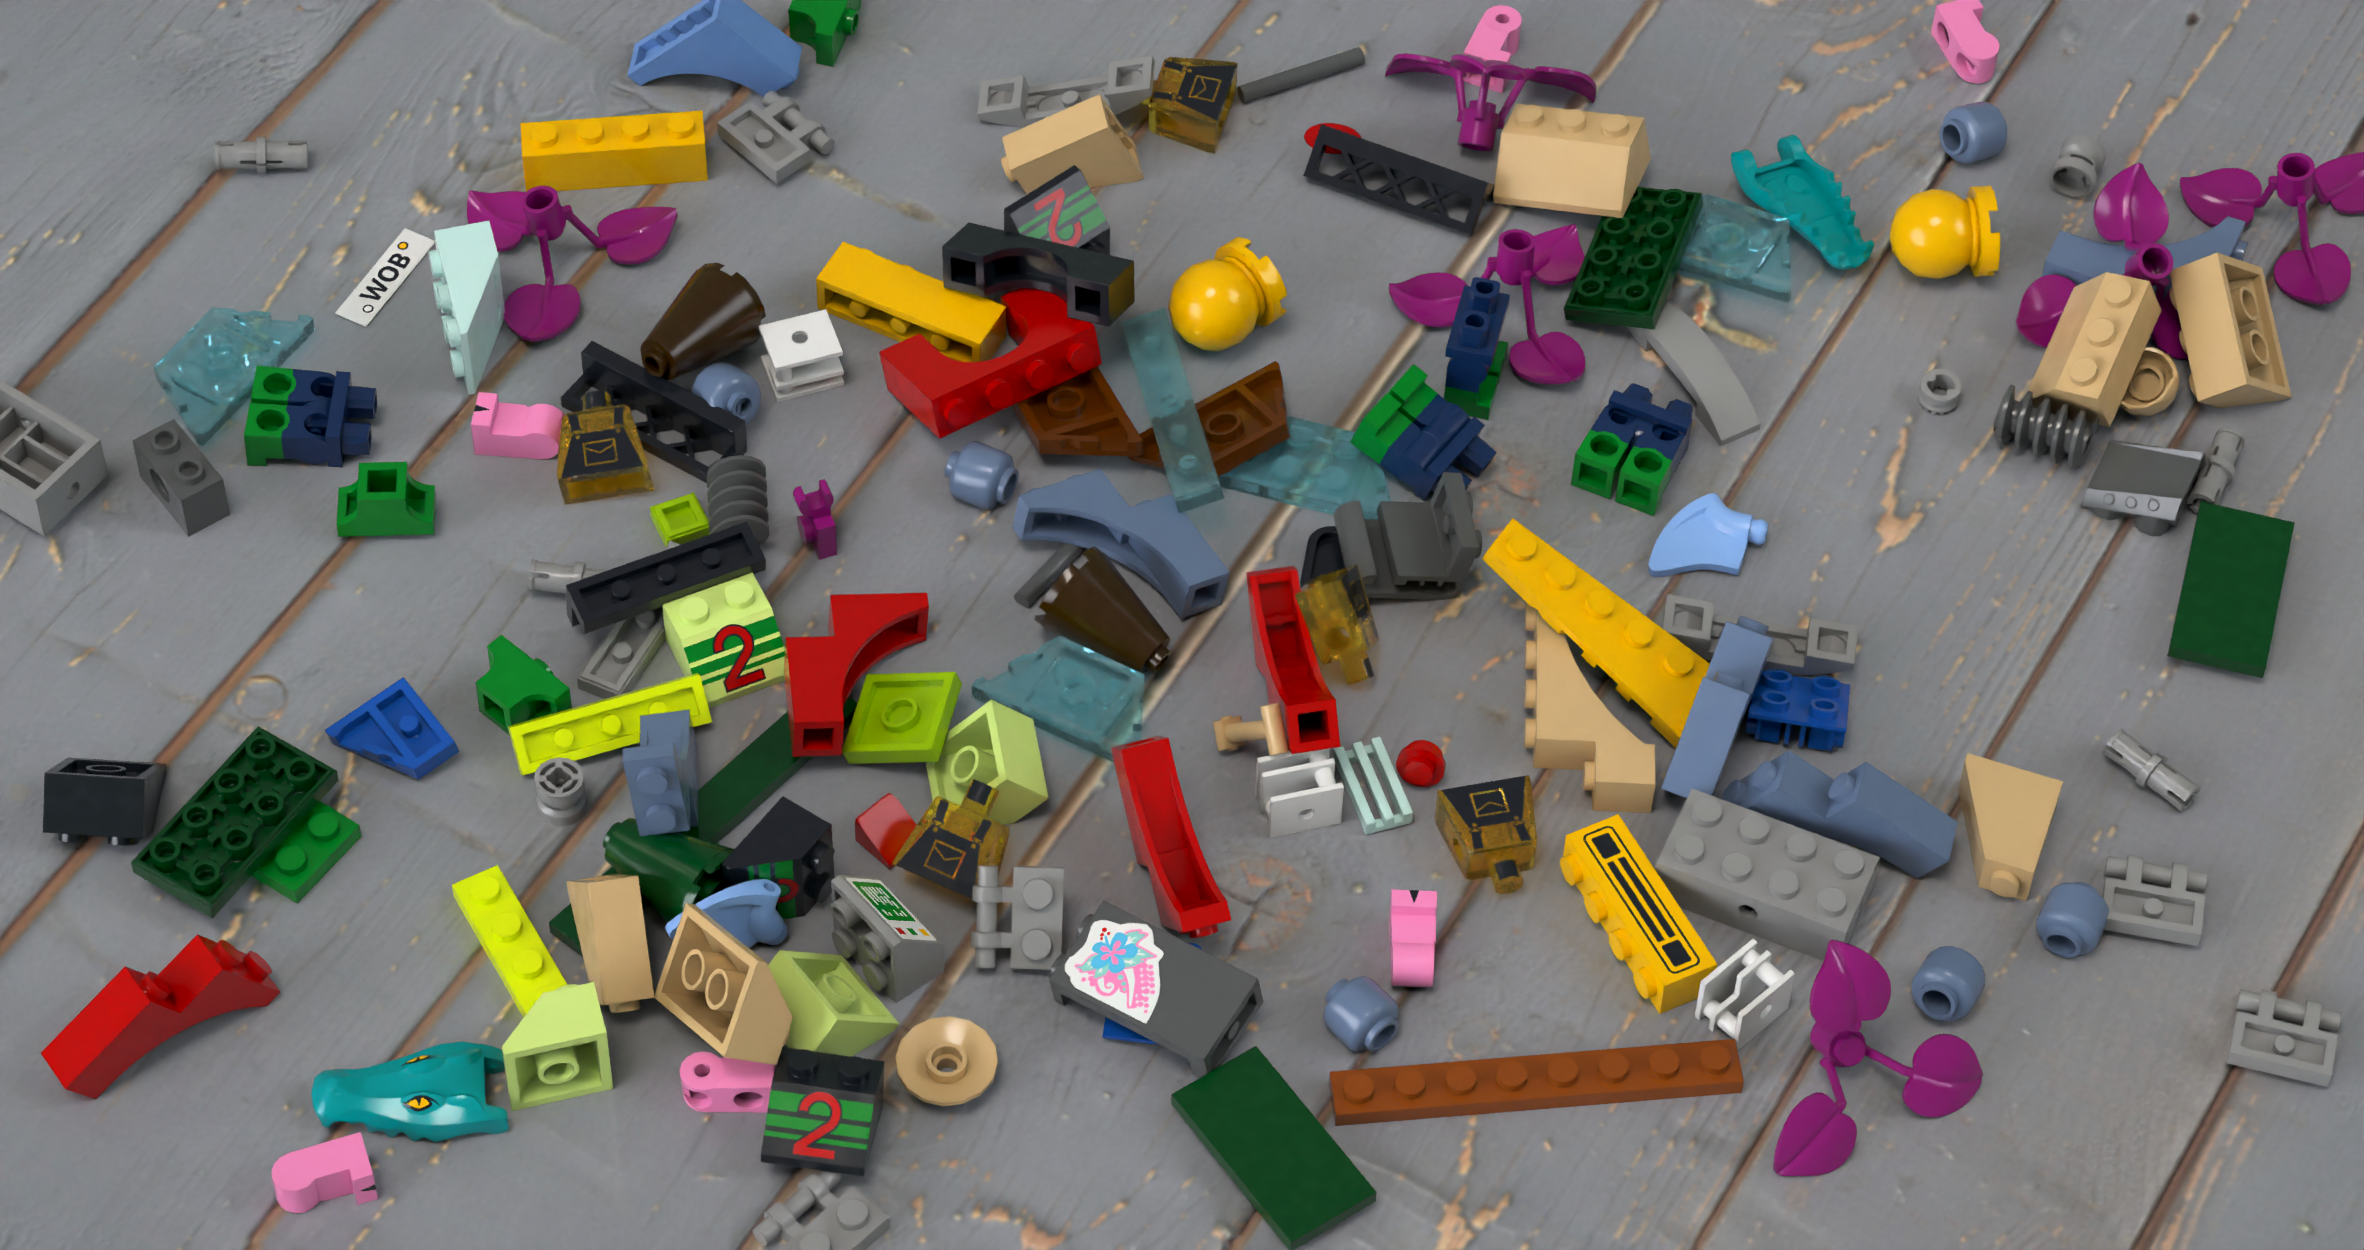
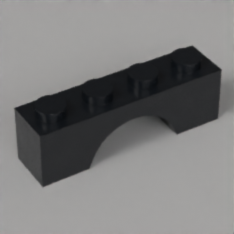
M970 222L942 246L944 288L982 297L1008 289L1030 288L1053 293L1065 301L1067 304V317L1108 327L1135 302L1133 260Z

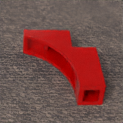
M1295 566L1246 572L1256 667L1266 678L1268 703H1280L1289 751L1291 754L1340 747L1336 699L1329 691L1323 679L1315 656L1306 621L1297 569Z
M927 593L830 595L829 636L786 637L784 679L792 757L842 755L843 709L848 696L859 679L880 660L909 645L926 641L929 611Z
M1154 736L1111 747L1137 863L1147 866L1149 869L1161 925L1177 930L1178 934H1188L1189 938H1198L1219 932L1217 924L1231 920L1228 903L1208 868L1195 835L1179 783L1169 738Z
M197 934L158 975L151 971L144 974L125 966L41 1052V1055L66 1090L97 1099L131 1065L172 1036L223 1013L250 1007L268 1006L280 993V990L269 977L272 973L271 967L260 955L253 951H249L246 954L238 951L225 940L221 939L219 942H215Z

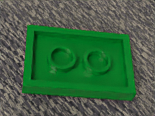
M320 801L252 876L298 904L362 837L360 825Z

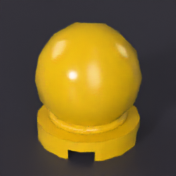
M1992 186L1969 187L1965 199L1953 191L1938 189L1916 193L1897 208L1890 226L1889 238L1892 252L1900 263L1917 277L1932 279L1956 275L1967 265L1971 266L1975 277L1994 275L1993 271H1998L2000 232L1991 233L1989 211H1998Z
M1242 237L1234 238L1216 250L1214 260L1207 259L1188 267L1173 283L1168 310L1173 328L1187 343L1202 350L1220 352L1241 343L1254 330L1255 324L1265 327L1286 314L1287 310L1282 308L1280 300L1287 296L1282 278L1267 255L1258 259L1248 249L1251 245L1249 239Z

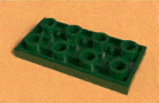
M1637 186L1623 218L1602 216L1564 306L1565 319L1569 321L1655 329L1703 208L1702 193L1685 192L1680 189L1664 190Z
M2200 501L2167 653L2168 657L2263 678L2295 522Z
M258 726L131 862L133 873L213 919L339 781L337 770Z
M1257 1046L1171 1094L1172 1106L1289 1250L1297 1249L1376 1202L1377 1192Z

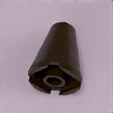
M720 263L704 264L692 274L641 345L642 364L651 375L672 380L745 349L762 337L759 325H761V320L766 317L765 308L755 289L742 275L736 272L730 276L720 270L725 266Z
M1095 546L1087 549L1081 555L1088 561L1080 569L1071 564L1062 573L1039 606L1046 614L1035 615L1034 620L1043 628L1139 676L1147 671L1155 674L1171 655V651L1167 649L1170 637L1107 555Z

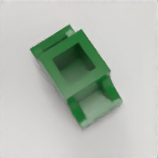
M792 0L788 9L790 38L796 42L811 46L816 51L817 64L834 67L847 36H853L857 30L861 0Z
M407 462L359 463L358 480L352 485L339 487L336 523L338 537L435 534V485L423 484L413 479L409 474Z
M500 635L487 645L490 670L475 682L479 712L508 735L510 734L507 726L572 708L570 688L556 678L548 665L541 659L535 658L533 660L503 635Z

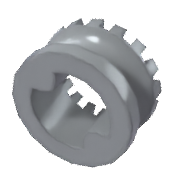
M1934 369L1925 373L1921 378L1917 400L1920 402L1919 406L1921 408L1925 407L1924 411L1926 412L1932 411V415H1935L1937 412L1939 416H1943L1944 412L1947 415L1951 413V410L1954 412L1959 404L1962 389L1961 381L1956 374L1944 369ZM1938 386H1940V390L1946 388V395H1936L1933 393V390L1937 389Z

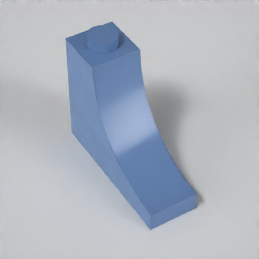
M702 0L635 43L627 76L641 86L651 80L668 75H711L739 83L764 97L769 91L776 92L781 88L786 89L795 82L800 71L798 65L802 47L742 0Z

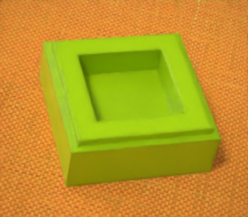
M694 492L650 507V517L665 547L670 540L682 545L710 535L708 518Z

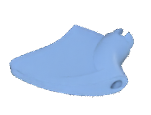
M1716 493L1702 496L1681 509L1662 530L1652 550L1648 572L1653 577H1664L1695 570H1715L1738 575L1749 542L1757 545H1762L1766 542L1768 523L1763 519H1753V515L1728 508Z
M756 879L739 883L695 904L748 948L758 941L768 945H778L787 936L788 928L784 923L783 917L775 909L781 889L776 883L768 879ZM682 913L669 921L665 926V930L671 939H674Z

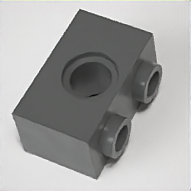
M175 419L132 440L140 477L188 537L230 515L223 478Z

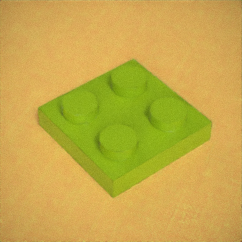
M957 673L867 674L842 750L848 763L938 762L962 687V682Z

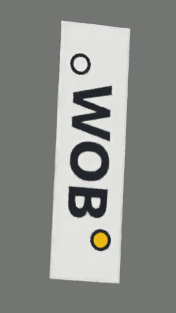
M405 228L335 314L367 327L434 245L435 241Z

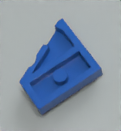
M404 677L325 729L333 745L418 780L459 752L455 741Z

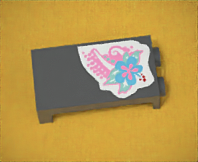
M1104 900L1094 915L1089 914L1084 918L1077 931L1076 941L1067 954L1062 953L1057 957L1049 973V982L1056 1002L1065 1006L1072 999L1189 1060L1192 1074L1198 1077H1202L1222 1065L1264 1002L1258 978Z

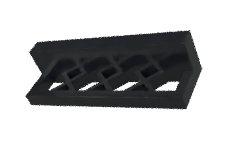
M1322 124L1303 175L1470 235L1474 233L1484 202H1492L1494 184ZM1326 146L1341 150L1349 168L1334 176L1319 172L1318 169ZM1351 154L1366 160L1355 165ZM1373 163L1383 165L1391 183L1373 191L1366 188L1359 170ZM1393 169L1407 174L1397 179ZM1352 174L1356 184L1342 179ZM1418 177L1425 180L1432 198L1418 205H1413L1407 202L1400 185ZM1434 183L1449 189L1439 194ZM1394 189L1398 199L1384 195V193ZM1457 192L1473 197L1465 223L1449 217L1442 202L1443 199ZM1436 204L1440 214L1425 208Z
M591 341L581 352L583 374L561 397L563 408L605 430L616 428L615 426L618 428L620 426L624 427L633 445L707 483L709 467L695 460L694 453L713 450L722 455L720 458L722 459L730 456L744 455L747 452L745 420L720 407L710 406L705 399L663 377L651 375L644 367L594 341ZM593 387L597 390L605 391L609 401H606V407L595 406L586 410V402L580 398ZM623 407V412L637 410L646 415L647 421L632 424L625 423L624 425L614 424L615 426H613L614 408ZM675 430L684 435L685 441L665 444L656 439L655 433Z
M744 522L566 585L567 616L572 627L580 624L584 634L657 609L662 607V604L752 572L756 574L766 570V559L748 523Z

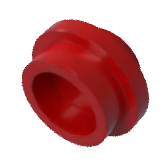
M1416 740L1400 751L1396 761V768L1399 775L1406 782L1418 787H1430L1441 781L1445 773L1446 763L1443 753L1437 745L1426 740Z

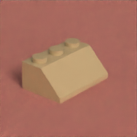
M1516 103L1501 132L1493 191L1494 203L1623 218L1651 160L1644 117Z
M2214 253L2173 269L2170 272L2172 283L2170 298L2179 314L2182 328L2179 333L2180 343L2188 355L2191 369L2189 384L2198 402L2218 408H2228L2283 401L2292 398L2263 268L2220 253Z
M2105 272L2073 288L2028 391L2033 392L2034 407H2038L2045 397L2051 398V413L2055 414L2063 403L2068 404V418L2074 419L2083 409L2086 411V422L2093 424L2099 417L2098 425L2111 426L2161 313V308L2150 281Z
M686 903L654 994L655 999L723 1057L776 1065L782 1047L788 1041L793 1016L767 962L695 904Z

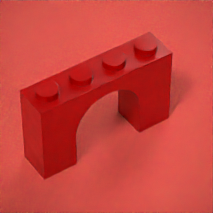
M1019 288L1001 296L1002 305L1006 306L1008 335L1019 344L1018 347L1003 356L981 362L956 361L940 353L920 333L879 351L888 391L940 439L1101 365L1102 360L1095 326L1091 322L1067 317V304L1059 296L1043 290Z

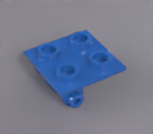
M1781 669L1762 671L1750 700L1745 733L1754 735V740L1778 743L1781 724L1786 723L1783 744L1788 745L1792 724L1800 725L1798 747H1803L1806 727H1811L1808 748L1832 752L1833 747L1843 748L1847 729L1850 684L1840 683L1838 680L1827 676H1818L1813 679L1792 676L1789 672Z

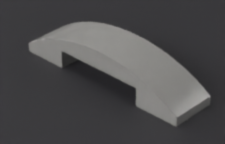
M1153 56L1109 62L1108 75L1031 87L1028 86L1024 75L981 81L977 115L980 120L994 124L1026 127L1098 94L1102 96L1113 114L1116 115L1136 106L1152 95L1155 61Z
M1665 301L1655 329L1626 327L1645 352L1652 349L1656 350L1697 402L1695 415L1720 447L1760 430L1761 423L1755 409L1734 371L1705 332L1678 307Z
M1667 594L1662 629L1700 657L1711 661L1726 621L1737 624L1739 618L1713 614L1715 602ZM1810 618L1808 629L1760 622L1769 626L1766 635L1775 638L1763 671L1781 669L1789 672L1791 675H1817L1853 670L1858 635L1857 625Z

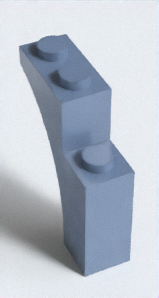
M2228 216L2217 226L2205 233L2184 241L2163 245L2170 251L2173 257L2172 270L2214 253H2220L2243 261L2248 242L2241 240L2246 222ZM2060 230L2045 260L2042 277L2056 274L2070 279L2078 286L2105 272L2122 275L2125 273L2127 260L2136 252L2127 250L2122 245L2097 242ZM2170 274L2166 276L2169 280V285L2165 287L2164 297H2166L2167 292L2172 287ZM2154 285L2152 288H2153V291H2154V293H2155V292H2156V286Z
M1098 469L1082 475H1073L1064 481L1042 488H1033L1019 495L1012 528L1022 541H1056L1088 549L1095 546L1108 557L1121 562L1149 581L1166 598L1180 618L1222 605L1230 572L1171 494L1154 500H1145L1129 507L1104 472Z
M1739 616L1737 624L1726 621L1706 676L1702 678L1661 789L1685 798L1688 797L1691 789L1711 796L1714 795L1737 732L1775 642V638L1766 635L1769 628L1768 625L1744 616Z
M681 710L640 716V746L623 748V766L639 835L641 837L688 831L690 827L698 826L697 743L690 711Z
M1790 750L1770 762H1763L1756 771L1743 779L1734 780L1722 795V800L1826 838L1838 840L1871 852L1901 868L1916 879L1949 861L1958 824L1956 820L1868 762L1861 764L1848 773H1841L1834 780Z

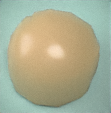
M2145 347L2119 407L2135 416H2152L2166 410L2175 400L2179 388V375L2172 358L2155 347Z

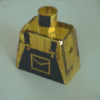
M1180 57L1164 59L1157 80L1153 79L1152 95L1139 103L1149 106V129L1151 132L1215 154L1236 96L1238 63Z
M596 390L586 393L582 397L583 411L567 413L563 416L561 423L557 480L565 505L654 491L648 462L629 406H611L610 395L605 391Z
M1357 564L1312 578L1295 596L1321 662L1325 665L1339 661L1347 685L1373 677L1375 674L1367 651L1377 643L1379 635ZM1340 628L1346 630L1349 634V637L1342 634Z
M1529 775L1437 790L1435 823L1463 876L1469 880L1491 877L1494 889L1499 894H1509L1519 890L1524 883L1521 872L1534 867L1537 846L1532 788Z
M972 779L961 805L937 796L898 852L893 864L972 900V886L978 885V865L998 866L999 876L1010 829L988 818L1000 791Z

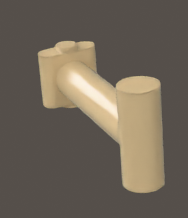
M1280 703L1260 706L1263 720L1242 722L1241 716L1232 717V715L1220 717L1221 720L1213 721L1218 751L1226 749L1227 751L1237 750L1239 746L1246 745V741L1267 740L1269 755L1289 752Z

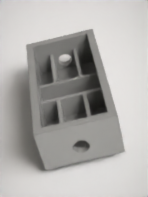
M0 380V510L45 536L108 476L101 439Z
M1691 789L1656 862L1655 870L1680 908L1824 961L1830 940L1850 943L1873 891L1880 857L1701 791ZM1744 905L1750 906L1756 911L1749 910Z

